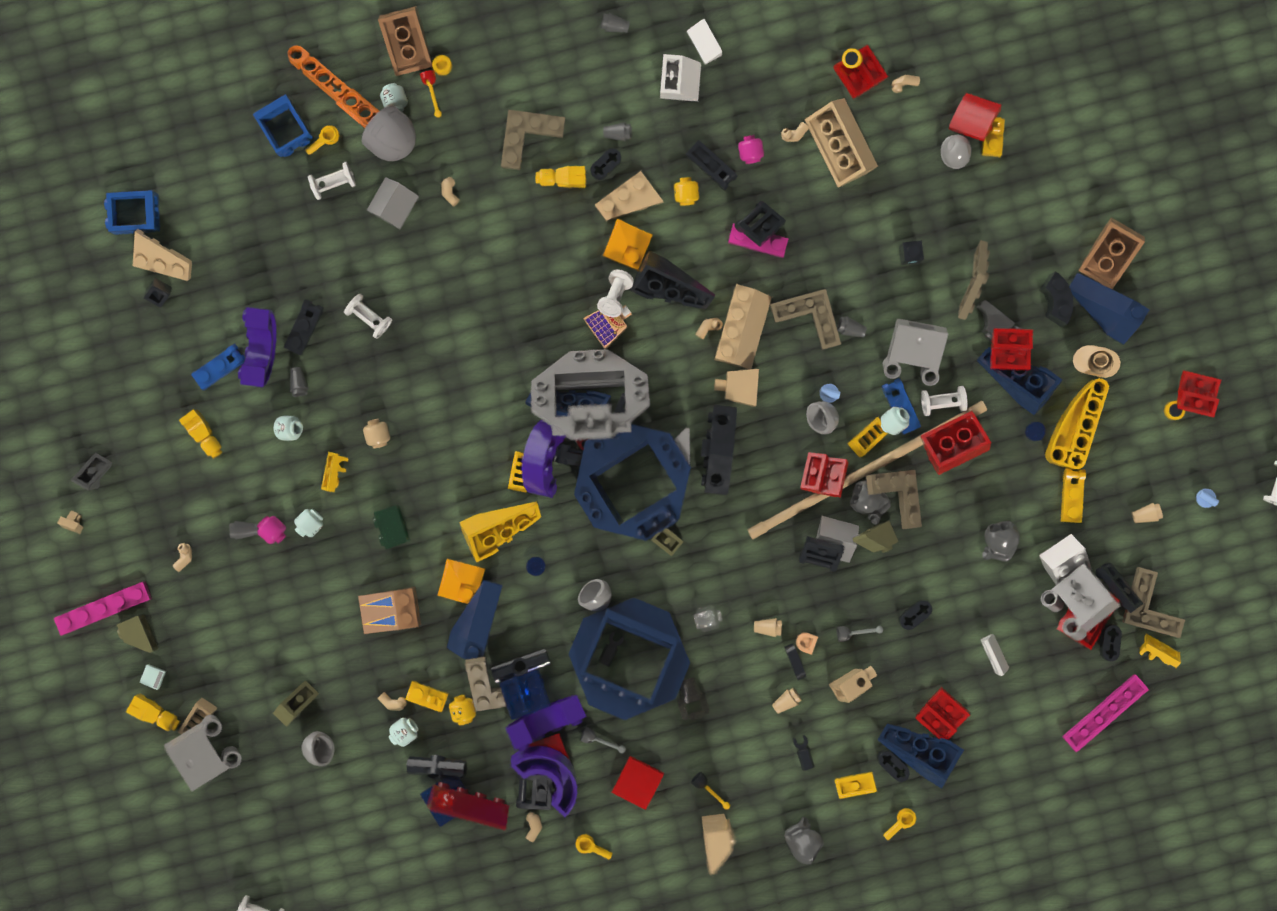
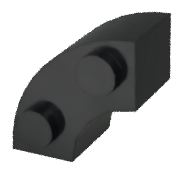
M1055 271L1049 274L1039 291L1045 295L1048 302V310L1045 317L1062 327L1068 324L1072 316L1073 295L1066 280Z

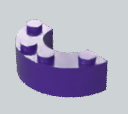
M246 307L242 318L245 322V327H247L246 337L249 339V342L245 349L246 359L242 364V368H239L238 378L241 379V385L264 387L270 378L275 359L277 342L276 319L272 310Z
M540 420L535 425L527 440L522 461V480L527 492L553 498L557 485L556 479L552 475V459L555 456L557 446L564 441L566 435L553 436L552 426L544 420Z
M572 695L520 717L507 725L506 731L514 749L522 751L530 747L529 743L533 742V740L538 741L544 738L545 733L549 731L554 733L563 729L562 726L580 724L583 722L582 718L586 717L578 696Z
M532 746L514 753L511 756V767L521 777L526 779L531 775L540 774L546 775L554 781L556 789L551 794V805L566 817L572 810L577 797L576 772L570 760L561 752L545 746Z

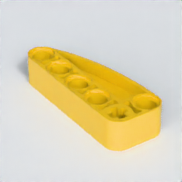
M1095 379L1088 382L1070 402L1050 438L1045 452L1048 462L1070 469H1080L1085 465L1109 390L1106 380ZM1095 383H1098L1101 387L1099 393L1094 390ZM1090 401L1095 404L1093 411L1088 407ZM1085 419L1089 422L1088 429H1085L1082 425ZM1079 437L1082 438L1084 442L1081 448L1077 445V439ZM1054 450H1057L1060 454L1058 460L1053 458ZM1072 458H1075V460H1077V464H1074Z

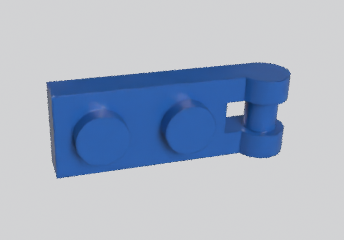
M236 344L229 346L224 352L191 374L202 390L207 389L244 363L246 358L239 353V348ZM231 355L235 359L233 362H230L228 359Z
M898 378L889 385H882V390L890 408H904L910 416L909 425L902 431V435L920 428L921 425L901 379ZM897 390L899 395L893 397L892 391Z

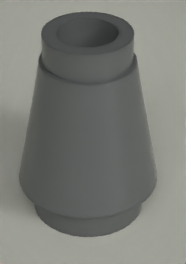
M604 13L601 29H604L605 32L627 33L630 21H626L612 13Z
M626 122L604 126V138L627 141V139L632 138V126Z
M847 316L840 318L837 331L841 335L863 338L867 327Z
M295 367L290 369V392L292 396L301 397L307 395L309 387L302 368Z
M240 521L230 523V538L238 540L258 535V523Z

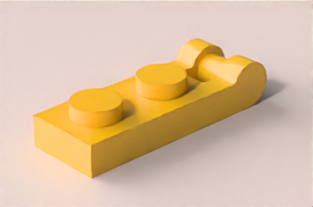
M1070 468L1064 469L1061 522L1082 523L1085 469H1078V471H1072ZM1072 478H1077L1076 484H1071Z

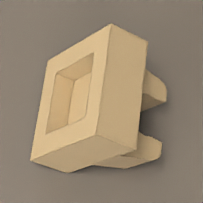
M70 511L67 518L60 517L57 523L61 527L81 534L84 528L79 524L82 516L74 511Z

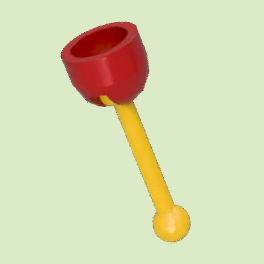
M434 70L420 73L421 81L429 86L435 108L434 115L439 118L442 112L438 108L432 86L436 81V74Z

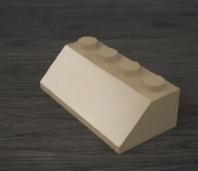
M845 98L831 101L805 119L837 187H841L864 176L878 167Z
M736 284L714 360L747 370L752 368L771 302V296L756 289Z
M725 814L702 816L710 874L716 872L732 851L731 844H735L729 819H726Z

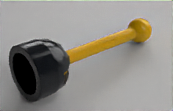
M702 772L697 773L692 779L691 784L699 789L705 788L723 805L725 810H728L730 803L721 799L707 785L708 779Z

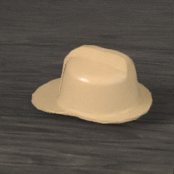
M1087 345L1078 349L1073 356L1075 368L1084 374L1107 378L1116 374L1120 368L1119 356L1106 347Z

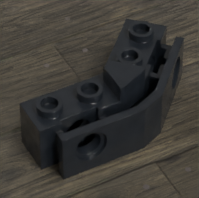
M714 405L713 411L708 413V423H711V429H707L706 439H703L701 456H704L703 468H707L706 474H702L701 479L704 493L728 495L734 453L737 407Z

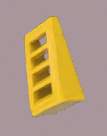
M876 417L848 442V445L858 457L866 455L888 434L881 428V419ZM874 425L882 432L881 434L873 427ZM868 431H870L876 438L874 439V438L868 433ZM863 436L869 441V443H870L869 445H868V443L862 438Z
M515 451L508 489L527 493L524 486L513 484L514 481L523 482L522 478L515 477V473L522 474V470H517L516 468L517 466H522L518 459H523L524 453Z

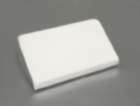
M705 19L687 30L704 64L722 56V50Z
M991 634L980 641L995 673L1003 676L1008 671L1009 666L994 634Z

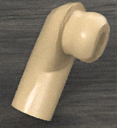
M903 75L893 80L891 84L893 86L892 91L900 93L904 85L918 86L920 84V77Z
M448 177L441 183L442 196L454 207L459 203L460 199L452 192L455 180L452 177Z
M185 543L179 544L180 559L173 564L174 569L178 572L192 560V548L189 544Z

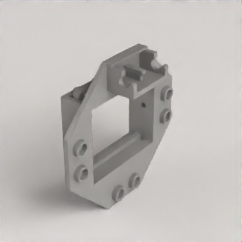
M608 349L569 351L531 381V411L552 426L553 436L566 435L570 439L612 437L617 432H631V421L649 407L648 375ZM625 386L626 413L610 414V405L569 407L570 416H556V390Z

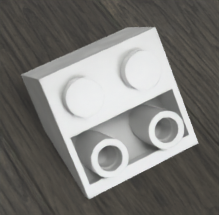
M664 54L660 98L698 101L701 62L685 56Z
M1072 534L1039 555L1044 568L1056 585L1083 563L1092 570L1085 548Z

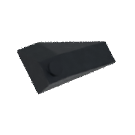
M651 251L648 252L642 261L633 286L630 288V291L647 299L660 298L665 299V302L668 303L676 301L681 302L684 306L705 310L715 298V294L668 259Z

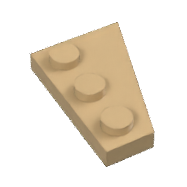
M640 171L596 203L595 207L603 218L609 221L634 211L661 204L663 200Z
M139 229L135 231L134 267L186 281L191 278L192 261L173 249H167L159 244L158 240L150 239L144 235L143 231Z

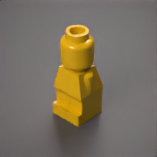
M566 166L556 169V172L554 169H541L540 172L535 173L536 183H540L541 186H554L556 183L558 187L586 188L585 166Z
M193 409L179 419L188 434L196 442L201 443L200 446L207 456H211L214 459L222 454L221 444L215 436H212L209 423L199 410Z
M142 694L134 696L126 713L140 719V721L151 724L157 722V726L166 731H175L180 724L176 715L169 711H163L164 709L155 701L146 698Z

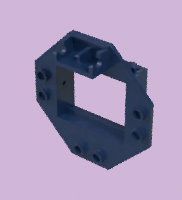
M631 424V432H617L612 437L590 438L585 441L574 495L594 528L647 541L679 521L691 466L671 433ZM650 444L677 490L626 522H623L598 481L597 476Z
M636 598L629 599L583 618L568 653L589 706L622 720H627L675 700L690 665L670 613ZM607 623L671 649L650 699L586 673Z

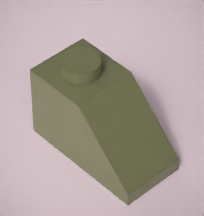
M889 521L875 525L852 538L855 543L873 553L880 550L882 553L893 549L892 545L899 542Z
M668 528L650 538L651 541L670 556L684 542Z
M144 614L117 624L118 636L120 639H123L124 643L149 653L159 649Z
M305 680L277 707L273 714L287 727L319 693Z

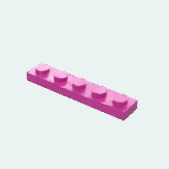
M144 581L54 618L60 636L151 600L152 597Z
M1133 674L1065 733L1062 738L1077 753L1149 689L1137 675Z

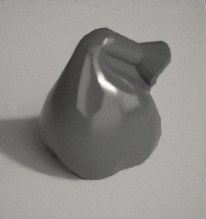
M867 480L856 483L850 500V505L857 513L862 515L868 514V519L871 520V523L877 525L881 520V516L891 506L890 500L885 493L868 495Z
M1002 521L987 527L984 535L987 546L982 552L983 559H996L1007 562L1013 557L1020 541V533L1015 524L1011 521Z
M802 817L798 824L785 831V840L797 861L802 864H812L823 847L824 841L817 831L810 830L811 825L806 817Z

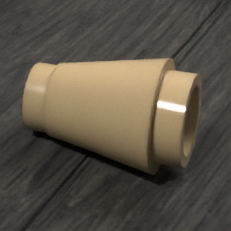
M1151 503L1132 512L1134 523L1156 522L1163 518V514L1159 504Z
M774 618L755 621L754 632L772 637L781 636L782 620Z
M791 688L790 690L787 689L772 706L779 714L799 705L802 699L798 692Z

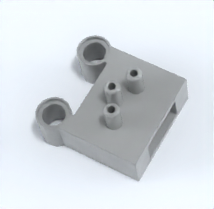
M897 319L888 355L883 361L885 375L890 379L897 378L901 374L900 363L921 367L920 374L925 385H935L939 381L938 370L948 337L947 329L945 327ZM889 365L897 366L894 370L887 369ZM927 372H934V375L931 377L925 376Z
M1084 563L1053 589L1047 590L1041 595L1042 604L1049 610L1058 612L1062 610L1065 602L1077 617V619L1070 618L1063 624L1064 632L1077 641L1084 639L1090 629L1120 606L1091 569ZM1055 598V601L1050 604V601ZM1078 626L1076 632L1072 633L1073 628Z
M215 715L206 716L201 723L164 745L166 752L191 791L227 769L235 768L241 763V755L236 747H226L222 751L221 757H219L207 735L216 736L222 729L219 718ZM210 722L217 723L214 729H207V725ZM229 754H236L234 760H226Z

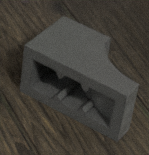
M986 300L981 301L976 307L984 319V329L982 332L985 334L984 337L992 342L994 328L1011 329L1015 324Z

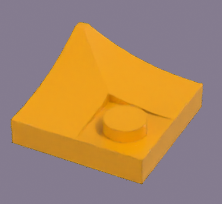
M617 219L603 257L638 271L653 235Z
M447 559L438 596L469 604L482 583L485 568Z

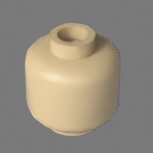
M379 419L368 421V425L363 428L366 443L373 448L386 446L391 438L387 423L379 422Z

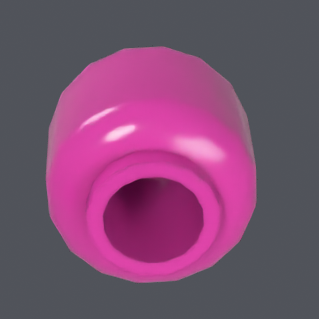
M755 135L743 137L744 141L738 144L740 159L745 161L746 164L760 162V158L764 157L762 140L755 138Z
M266 516L257 525L258 535L268 544L275 542L279 544L286 537V534H284L286 526L276 516Z

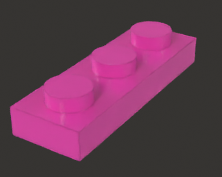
M733 223L728 243L777 257H784L788 238L773 235L759 247L743 232H738Z

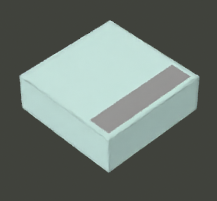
M147 664L139 683L158 690L166 671Z

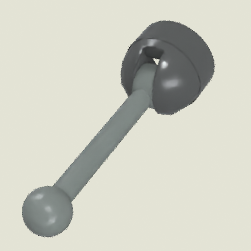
M846 626L837 627V638L839 642H845L855 634L872 632L880 634L883 632V627L877 626L873 629L851 631Z
M588 727L584 728L580 739L581 742L592 743L597 741L617 749L620 753L626 751L625 746H618L596 737L594 730Z

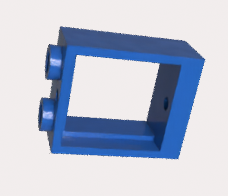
M286 94L253 113L276 154L280 157L291 155L294 149L299 146H306L313 138ZM290 109L304 134L280 147L266 122Z
M151 190L106 193L104 206L107 210L105 225L108 232L113 234H132L137 229L144 233L160 232L159 198L156 192ZM145 198L146 224L117 226L116 200Z

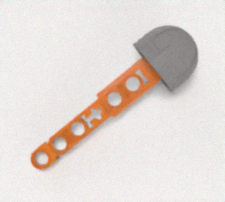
M297 45L289 48L288 57L291 64L298 70L301 68L305 76L335 100L341 109L365 128L362 135V144L374 155L386 161H397L405 158L413 150L416 142L414 125L397 107L388 106L379 111L357 91L349 88L318 60L311 57L304 48ZM296 52L302 54L299 59L292 58V55ZM308 64L316 66L313 70H307L305 67ZM326 75L329 77V80L321 82L319 78ZM334 87H335L337 90L341 89V92H339V91H336V92H335V91H334ZM349 99H355L357 101L356 104L352 106L346 104V102ZM367 110L370 112V115L362 117L360 113Z

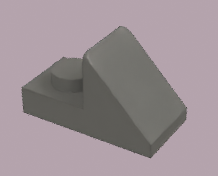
M95 453L71 481L88 491L99 488L100 479L110 469L112 462Z

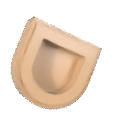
M803 632L797 636L796 646L799 650L812 655L818 636Z

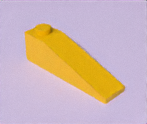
M531 502L476 514L459 523L475 561L479 562L494 555L499 551V546L505 542L509 543L512 541V536L519 531L526 530L541 518L538 503Z

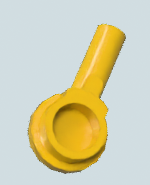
M331 125L323 127L319 134L320 138L305 149L307 154L311 155L324 144H335L339 139L338 129Z
M908 808L900 810L897 814V822L883 836L889 840L901 828L906 829L913 826L916 822L914 811Z
M582 834L576 839V848L580 853L594 852L610 860L612 852L595 845L593 837L589 834Z

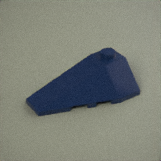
M1079 273L1075 275L1069 285L1073 297L1088 311L1091 318L1101 326L1103 332L1122 345L1140 327L1150 310L1135 300Z
M988 347L977 359L979 364L1007 393L1033 415L1046 404L1062 382L1061 378L1042 366L1038 368L1031 365L1030 370L990 369L991 347Z
M556 390V416H570L569 407L610 405L611 396L596 391L576 393L575 390H569V392H558ZM530 393V395L528 396L527 400L525 401V404L528 405V406H530V407H531V393Z
M487 580L482 582L451 629L447 644L449 650L463 659L484 657L503 585Z
M891 724L885 726L877 739L921 776L941 789L964 749L947 739L929 737L925 733H914L909 729Z

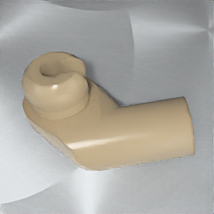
M802 122L796 130L785 128L781 132L782 139L786 142H797L803 137L809 126Z
M718 318L705 319L695 335L704 339L708 331L720 330L723 323Z
M385 692L377 698L391 711H401L407 705V701L403 697H400L398 700H392Z
M530 812L527 814L526 820L529 822L531 829L526 835V839L534 842L542 829V823L537 814Z

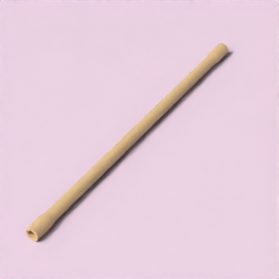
M980 401L935 428L970 411H973L975 416H978L987 411V408L983 401ZM916 437L845 476L843 489L922 446L921 437ZM815 493L766 521L747 529L751 538L755 539L774 526L829 496Z

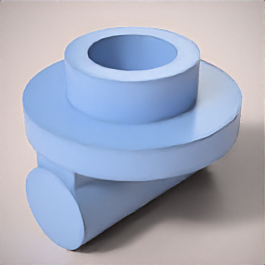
M826 384L821 387L819 394L823 401L832 403L839 399L840 391L835 385Z
M1202 489L1196 495V501L1201 507H1215L1219 503L1211 489Z

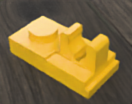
M996 117L992 130L985 141H982L981 155L1002 156L1005 124L1003 118Z
M328 452L321 486L322 490L335 492V488L339 484L338 471L346 472V469L341 468L339 463L348 461L347 457Z
M1149 634L1144 636L1145 642L1139 648L1140 655L1149 651L1151 652L1148 655L1149 660H1153L1158 656L1167 665H1172L1175 668L1180 665L1181 657L1179 651Z
M412 681L405 700L442 712L449 694Z
M872 772L835 779L839 799L877 792Z

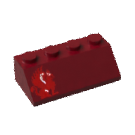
M439 782L438 785L433 784L427 803L429 810L506 830L509 805L505 804L506 800L494 797V800L486 798V794L476 792L475 795L468 794L469 790L457 787V790L450 789V785Z

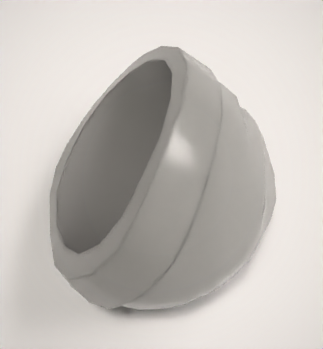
M952 135L944 140L941 146V158L944 164L950 168L959 169L969 162L971 145L966 137L963 135Z
M819 401L810 404L807 408L808 424L816 432L829 434L837 427L839 414L832 404Z
M601 579L588 582L579 593V605L591 611L605 610L611 601L612 595L609 584Z
M315 731L308 735L302 743L303 756L313 765L326 766L333 758L334 743L327 734Z

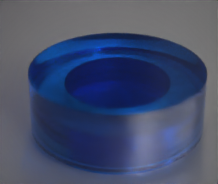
M1032 422L1027 425L1025 434L1029 440L1039 441L1045 437L1046 429L1042 423Z
M532 557L526 564L528 573L533 576L541 575L546 568L545 561L540 557Z

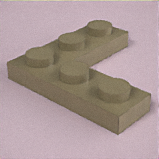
M508 110L501 168L520 170L525 133L563 138L565 117Z
M980 240L974 254L972 279L959 306L958 318L966 320L969 313L972 314L975 298L979 299L982 291L980 287L982 283L986 284L989 275L987 273L989 267L987 260L990 251L987 250L988 242Z
M826 289L770 304L775 323L812 313L821 349L841 345Z
M915 470L866 475L868 495L898 491L902 529L922 527Z
M1137 567L1132 590L1144 604L1132 613H1129L1126 609L1122 622L1180 638L1185 623L1184 619L1148 610L1158 572Z
M485 657L465 660L476 711L533 703L530 683L491 689Z

